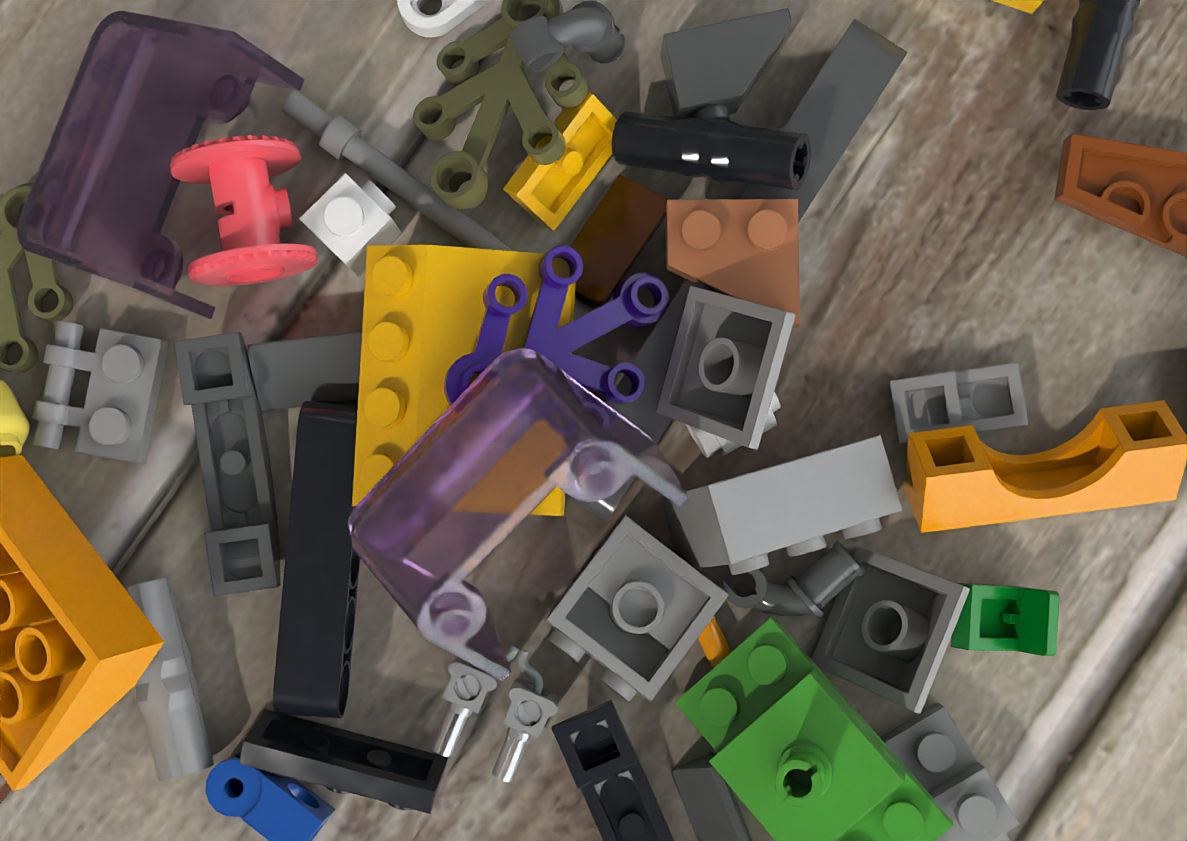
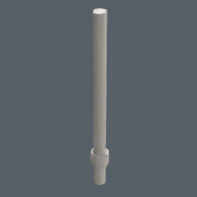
M298 91L293 92L284 103L283 112L320 138L319 146L339 161H343L346 158L468 248L514 251L460 210L449 207L433 190L361 138L362 131L341 115L333 118ZM575 296L574 320L595 310Z

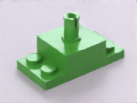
M774 616L769 618L675 702L717 752L709 762L775 841H936L953 827V820Z

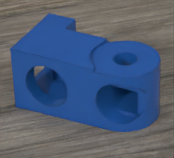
M241 752L225 759L211 770L206 780L205 791L210 805L217 812L225 816H239L268 841H312L336 810L295 778L274 777L265 770L239 764Z

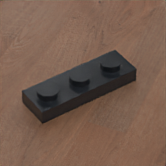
M264 709L243 741L239 764L265 770L274 777H291L322 785L335 793H352L386 802L399 810H416L431 814L444 777L448 757L287 714H277L274 711Z

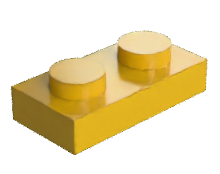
M588 92L583 102L572 108H563L553 122L566 141V148L561 158L552 164L540 165L534 162L530 155H528L503 190L540 225L555 231L613 154L612 135L617 119L593 93ZM552 136L543 137L537 143L536 148H543L548 145Z

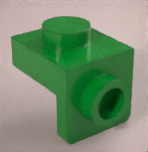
M957 583L969 588L970 591L952 633L951 647L973 651H1018L1040 656H1054L1056 654L1060 599L1057 591L1013 585Z

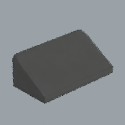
M362 331L247 345L248 359L261 411L298 408L306 400L334 403L358 401Z
M713 752L676 766L672 770L673 779L698 841H753L732 788L709 762L715 756Z

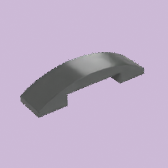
M233 332L174 341L183 403L192 407L211 530L205 532L204 537L214 597L279 587L281 585L279 535L270 457L262 411L242 333Z

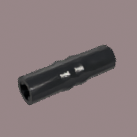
M1079 0V8L1072 19L1071 39L1056 92V98L1070 107L1083 110H1097L1109 107L1125 46L1133 32L1134 13L1140 4V0Z
M625 111L615 123L612 135V153L615 161L620 165L675 172L689 178L707 177L718 182L738 181L797 190L803 185L807 177L811 158L810 139L806 133L749 127L730 120L713 122L702 117L677 118Z

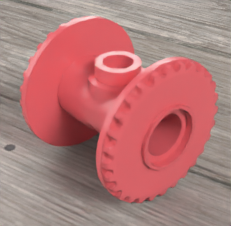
M266 135L233 136L194 144L177 152L171 158L170 171L172 176L188 183L211 184L215 213L228 215L217 220L222 251L201 257L187 266L188 276L192 282L210 286L255 284L294 276L316 266L318 260L316 248L302 244H281L280 228L292 227L291 209L287 190H274L273 185L270 183V177L286 172L300 162V150L293 141Z

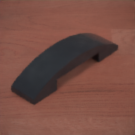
M612 700L552 725V731L575 784L582 791L603 841H674L652 787Z

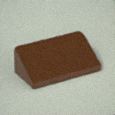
M618 175L570 245L571 248L579 253L583 261V272L576 281V296L596 309L608 303L617 286L623 281L665 219L666 202L669 199L629 178Z

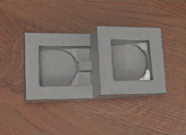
M1019 362L890 381L900 444L908 443L909 433L973 425L977 433L1029 425Z

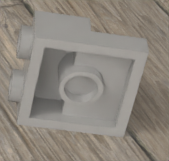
M625 516L544 621L554 628V631L548 637L550 642L577 662L580 661L585 653L606 668L599 679L625 700L630 702L635 694L638 693L645 699L652 701L729 595Z
M937 703L880 737L953 820V827L936 841H1010L1007 832L1020 824L986 767L976 760L945 706Z

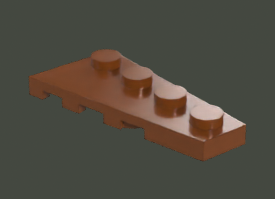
M1074 133L1063 140L1055 201L1187 257V152Z

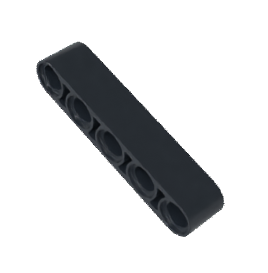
M306 400L300 409L273 687V708L277 714L342 719L345 712L350 682L365 507L352 506L358 404Z

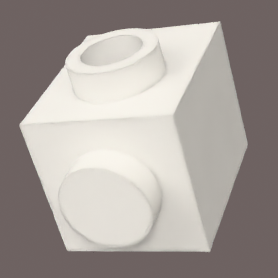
M346 173L299 218L358 277L366 270L367 245H391L402 234L389 216L396 208L393 202L372 181L368 180L360 188Z

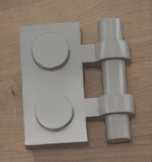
M58 321L53 345L46 344L43 363L49 364L42 401L35 400L31 419L38 420L33 445L60 449L64 425L80 427L75 449L76 453L146 464L169 342L163 339L100 328L95 353L80 350L84 326ZM75 370L91 372L84 409L68 406Z

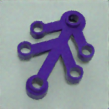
M557 246L549 251L539 264V274L542 281L524 346L501 359L510 316H513L524 307L527 301V289L523 281L517 276L511 274L497 276L486 286L483 292V302L486 310L474 352L457 359L446 373L444 391L448 403L459 415L471 420H485L505 409L546 422L552 430L562 435L581 431L587 426L591 417L590 406L583 396L577 393H565L552 398L514 382L537 371L601 392L607 400L614 404L622 405L638 399L645 389V377L636 365L620 363L610 367L571 354L570 352L624 323L630 327L641 328L659 320L669 306V293L665 284L660 278L651 273H636L617 286L612 301L557 329L568 287L576 282L583 272V261L579 253L569 246ZM553 258H562L569 264L570 275L568 278H561L554 273L551 265ZM497 286H507L513 291L515 303L512 307L502 306L496 300L495 289ZM639 287L647 288L653 295L654 304L652 308L644 307L639 302L637 297ZM617 373H623L630 379L632 385L628 395H623L617 391L614 384ZM472 374H481L488 379L490 392L487 397L476 396L471 391L469 380ZM563 402L570 403L576 408L578 415L577 421L573 426L565 424L560 419L559 408Z

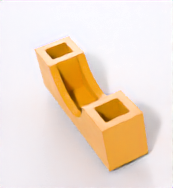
M1165 400L1100 408L1092 421L1075 437L1055 448L1034 454L1013 455L996 451L982 442L973 425L914 432L908 435L904 490L921 533L1171 501L1177 498L1187 461V435Z

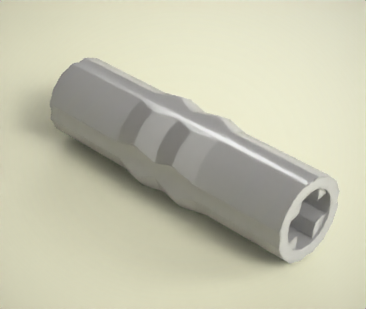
M161 578L125 587V590L165 641L136 683V703L144 717L158 781L182 777L209 768L214 763L199 704L198 683L191 671V653L183 637L170 578Z

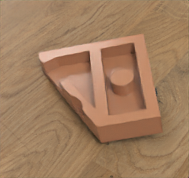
M798 199L667 200L666 269L694 283L700 282L709 286L717 293L796 314L792 328H796L800 325Z

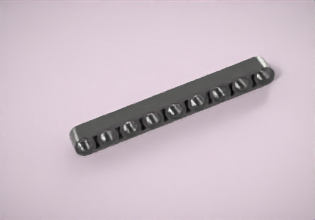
M854 19L782 129V131L806 133L810 139V165L803 185L799 189L794 190L748 183L738 199H798L799 223L908 52ZM688 279L684 281L633 360L632 364L636 365L645 377V389L638 399L622 405L614 404L608 400L567 463L565 497L605 523L672 421V418L656 413L690 286L716 292L713 288L700 282L694 283ZM624 374L616 387L617 391L623 395H628L631 391L632 384L627 375Z

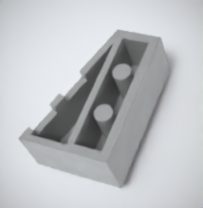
M881 435L719 480L698 488L660 497L676 554L693 568L729 565L731 575L750 572L770 565L767 553L785 547L789 557L825 548L827 545L824 535L842 530L844 539L879 531L882 529L880 517L903 511Z

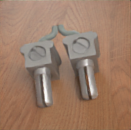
M511 645L510 649L503 654L487 652L477 657V659L464 654L455 657L447 669L451 678L442 699L449 702L431 747L435 753L439 754L454 716L458 714V719L442 756L451 757L468 717L471 716L472 712L479 713L488 692L496 689L501 679V673L498 671V668L486 663H507L517 655L518 667L522 673L532 679L533 683L522 678L512 683L508 693L512 702L503 722L504 725L509 726L506 731L507 736L492 770V775L499 779L515 738L518 739L519 742L503 778V782H512L527 744L531 741L532 737L540 738L548 717L555 716L559 706V697L556 693L543 688L541 675L537 670L528 665L526 660L527 651Z

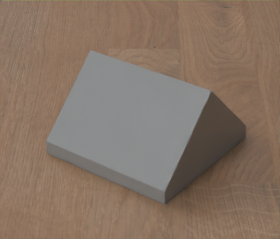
M690 286L656 413L747 448L758 449L796 314Z
M857 546L853 557L862 566L865 573L861 576L859 575L838 593L812 656V661L823 670L921 714L970 589Z

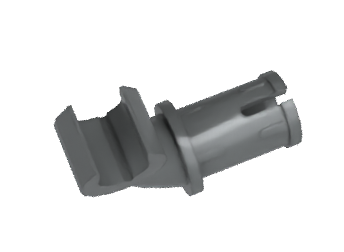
M583 1L575 5L570 11L559 14L549 21L544 16L530 18L517 26L509 36L525 66L530 65L534 73L543 71L555 64L562 57L565 51L564 47L572 46L580 52L589 53L594 61L601 64L615 61L622 54L625 47L624 35L620 34V29L614 25L611 12L597 1Z
M837 541L826 554L797 579L792 575L786 579L788 584H778L766 580V574L760 568L748 572L756 580L755 589L738 590L724 576V591L729 595L727 597L728 600L736 607L744 609L755 607L765 613L778 616L816 614L821 618L825 614L822 607L855 578L864 574L865 570L846 548Z

